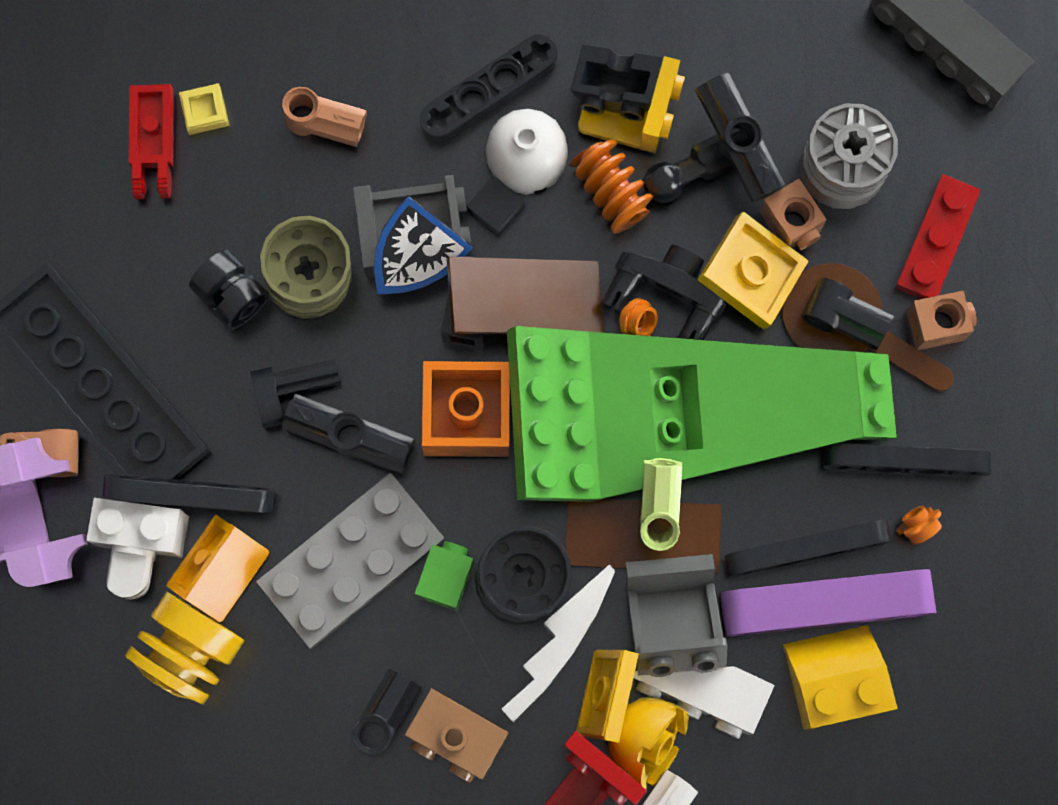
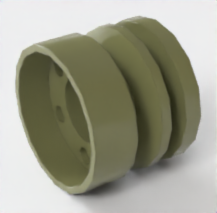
M313 216L292 217L276 225L265 238L260 253L265 287L273 303L286 314L302 319L320 318L336 310L347 297L352 282L349 246L341 231L327 220ZM304 266H309L310 270L313 271V279L306 280L302 274Z

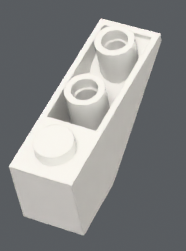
M734 666L717 668L708 673H699L694 670L673 672L665 677L638 676V672L635 671L633 681L638 683L635 691L649 698H661V695L675 700L678 702L677 706L686 710L689 717L699 720L701 714L709 716L718 721L715 726L716 729L737 739L740 738L742 732L747 735L754 733L775 686Z

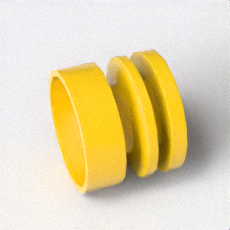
M166 591L151 614L154 621L165 631L161 637L140 631L137 637L153 648L148 655L130 646L125 657L135 664L145 678L176 697L191 699L204 705L210 695L194 682L199 677L216 686L219 679L205 666L208 660L211 658L220 663L230 665L245 640Z

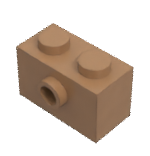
M431 688L405 736L414 740L410 749L433 761L436 754L452 762L448 768L450 772L471 783L474 776L482 780L485 778L509 732Z

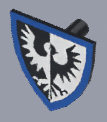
M407 195L382 228L375 249L374 275L377 294L405 293L426 287L448 274L446 260L448 257H465L473 249V246Z

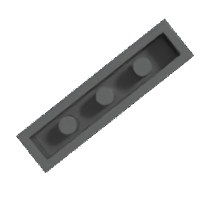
M872 0L869 5L873 8L875 15L881 22L886 25H893L904 34L905 40L912 48L917 51H924L935 61L937 68L944 75L956 78L967 88V92L972 99L980 104H986L992 110L1025 76L1034 63L1030 56L963 0Z

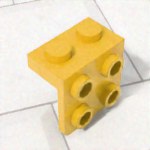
M664 56L651 106L645 112L642 121L627 120L621 117L619 113L606 110L600 115L582 110L578 122L579 131L585 135L607 141L615 139L618 144L656 153L660 137L668 139L674 115L667 113L671 99L679 101L685 77L678 75L680 60Z

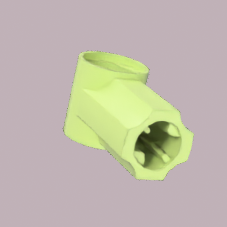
M655 458L644 460L640 532L645 545L657 551L673 547L680 535L679 514L682 462L671 459ZM658 518L666 519L671 523L670 529L661 534L653 533L649 530L648 525L651 521Z

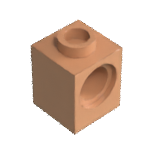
M800 179L795 180L765 198L759 210L776 237L791 248L798 246L800 250L811 246L821 238L819 232H821L827 220ZM796 212L803 217L805 224L793 226L786 221L785 214Z
M964 291L915 300L906 310L914 345L918 350L965 341L974 332L973 327L977 323L974 306L971 302H966ZM944 312L948 314L952 319L953 327L943 328L939 326L935 320V313Z

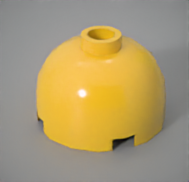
M640 698L631 702L626 708L619 743L608 741L607 747L610 760L645 789H647L646 782L654 786L664 772L669 769L680 748L675 745L673 746L677 732L683 735L686 734L689 721L687 711L661 698Z

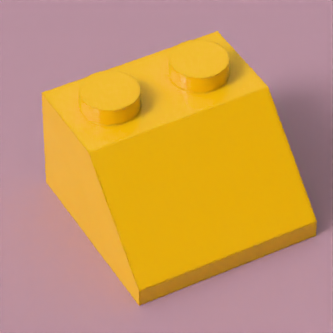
M868 625L783 644L804 730L898 709L886 663Z

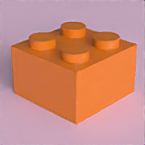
M423 361V456L509 457V362Z

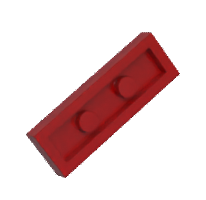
M945 174L941 175L894 289L919 299L939 295L981 189Z

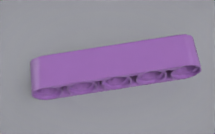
M929 569L738 589L720 593L726 637L910 618L937 613Z

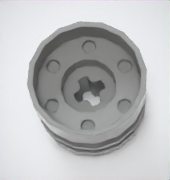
M845 103L826 111L816 121L800 158V176L807 191L818 202L831 208L852 209L866 204L879 192L898 155V138L892 124L878 110L864 104ZM845 145H850V149H844ZM852 151H859L857 155H853Z

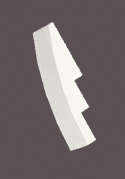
M610 565L544 623V627L554 638L523 665V669L530 675L533 681L502 708V711L513 723L548 689L574 655L594 621L613 578L615 570Z

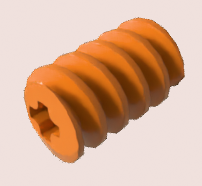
M611 139L596 143L585 149L570 162L569 166L577 167L575 176L581 181L586 180L584 184L585 191L589 194H595L593 198L594 205L599 208L604 207L602 217L606 221H613L611 231L614 234H618L635 226L649 214L650 211L646 209V206L653 196L651 193L642 196L637 195L644 182L637 180L629 183L628 178L634 173L635 169L633 166L624 169L619 168L626 155L619 153L611 156L610 152L617 145L616 140Z

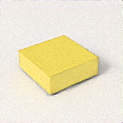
M219 83L179 92L189 135L229 126Z

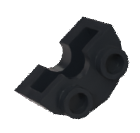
M582 44L570 91L581 100L579 107L585 112L600 115L606 110L619 113L621 117L627 120L642 121L645 112L651 106L663 57L634 53L633 56H622L608 48Z

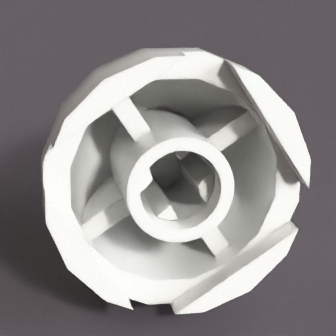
M521 109L503 116L492 128L486 145V157L492 176L496 177L513 192L528 195L534 194L535 191L542 190L545 187L548 189L555 185L565 171L568 148L565 134L556 120L542 111Z

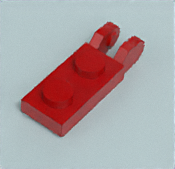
M171 84L130 85L129 165L132 168V193L134 199L145 198L147 192L145 168H158L157 191L161 199L171 197L172 176L170 167H173L174 89Z

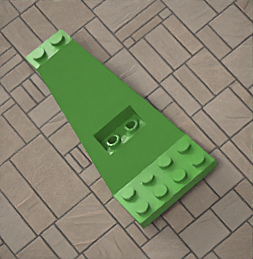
M514 326L507 330L517 500L593 502L643 490L644 460L655 458L682 462V480L848 440L887 441L897 438L888 354ZM666 426L669 429V436L666 432Z

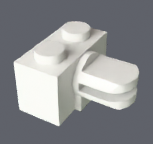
M94 498L86 541L97 547L112 549L106 579L107 588L114 595L127 600L138 599L144 596L149 589L153 562L156 560V555L182 558L189 516L180 509Z

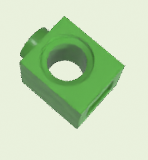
M444 541L442 547L432 544L415 591L416 597L458 612L475 564L474 559L467 556L469 549Z

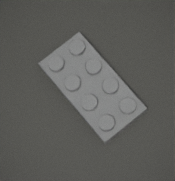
M389 473L256 582L307 646L313 649L428 555L432 544L439 546L445 541V538L396 478Z

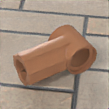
M307 87L292 88L285 94L282 102L286 127L292 133L299 136L313 134L357 147L364 129L367 115L366 110L319 97L313 90ZM299 106H307L312 109V112L306 117H297L292 114V111Z

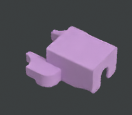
M32 438L0 446V563L7 562L8 571L12 579L26 587L39 586L72 578L71 563L73 556L81 547L88 545L86 534L52 542L49 541L35 480L71 470L68 460H55L47 455L43 449L41 438Z

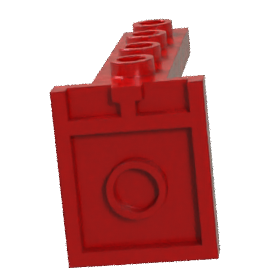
M575 731L563 745V748L569 752L564 759L574 768L544 805H602L608 796L618 805H623L625 801L636 805L647 790L580 733Z

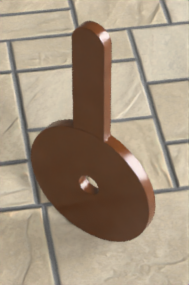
M826 263L813 266L801 273L784 302L781 311L785 332L795 347L864 352L868 350L872 353L888 354L891 365L936 392H944L952 386L954 375L949 368L888 331L879 348L874 350L837 331L835 333L824 332L806 323L801 318V315L820 278L838 281L851 289L854 297L883 310L880 295L873 283L864 274L852 267L843 264Z

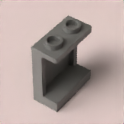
M453 175L445 176L446 182L379 192H372L370 185L353 187L363 268L367 279L375 278V249L382 228L407 195L471 244L469 226L460 227L458 213L467 211L463 186L455 187Z
M713 554L626 562V590L635 653H638L636 663L638 676L665 677L673 672L693 670L699 673H708L717 668L726 667L728 646L726 638H723L714 585L715 566Z

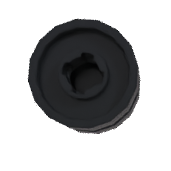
M224 250L212 256L198 268L189 282V288L204 304H214L212 313L227 329L234 330L244 325L261 310L269 298V292L252 275L244 276L246 268L230 251Z

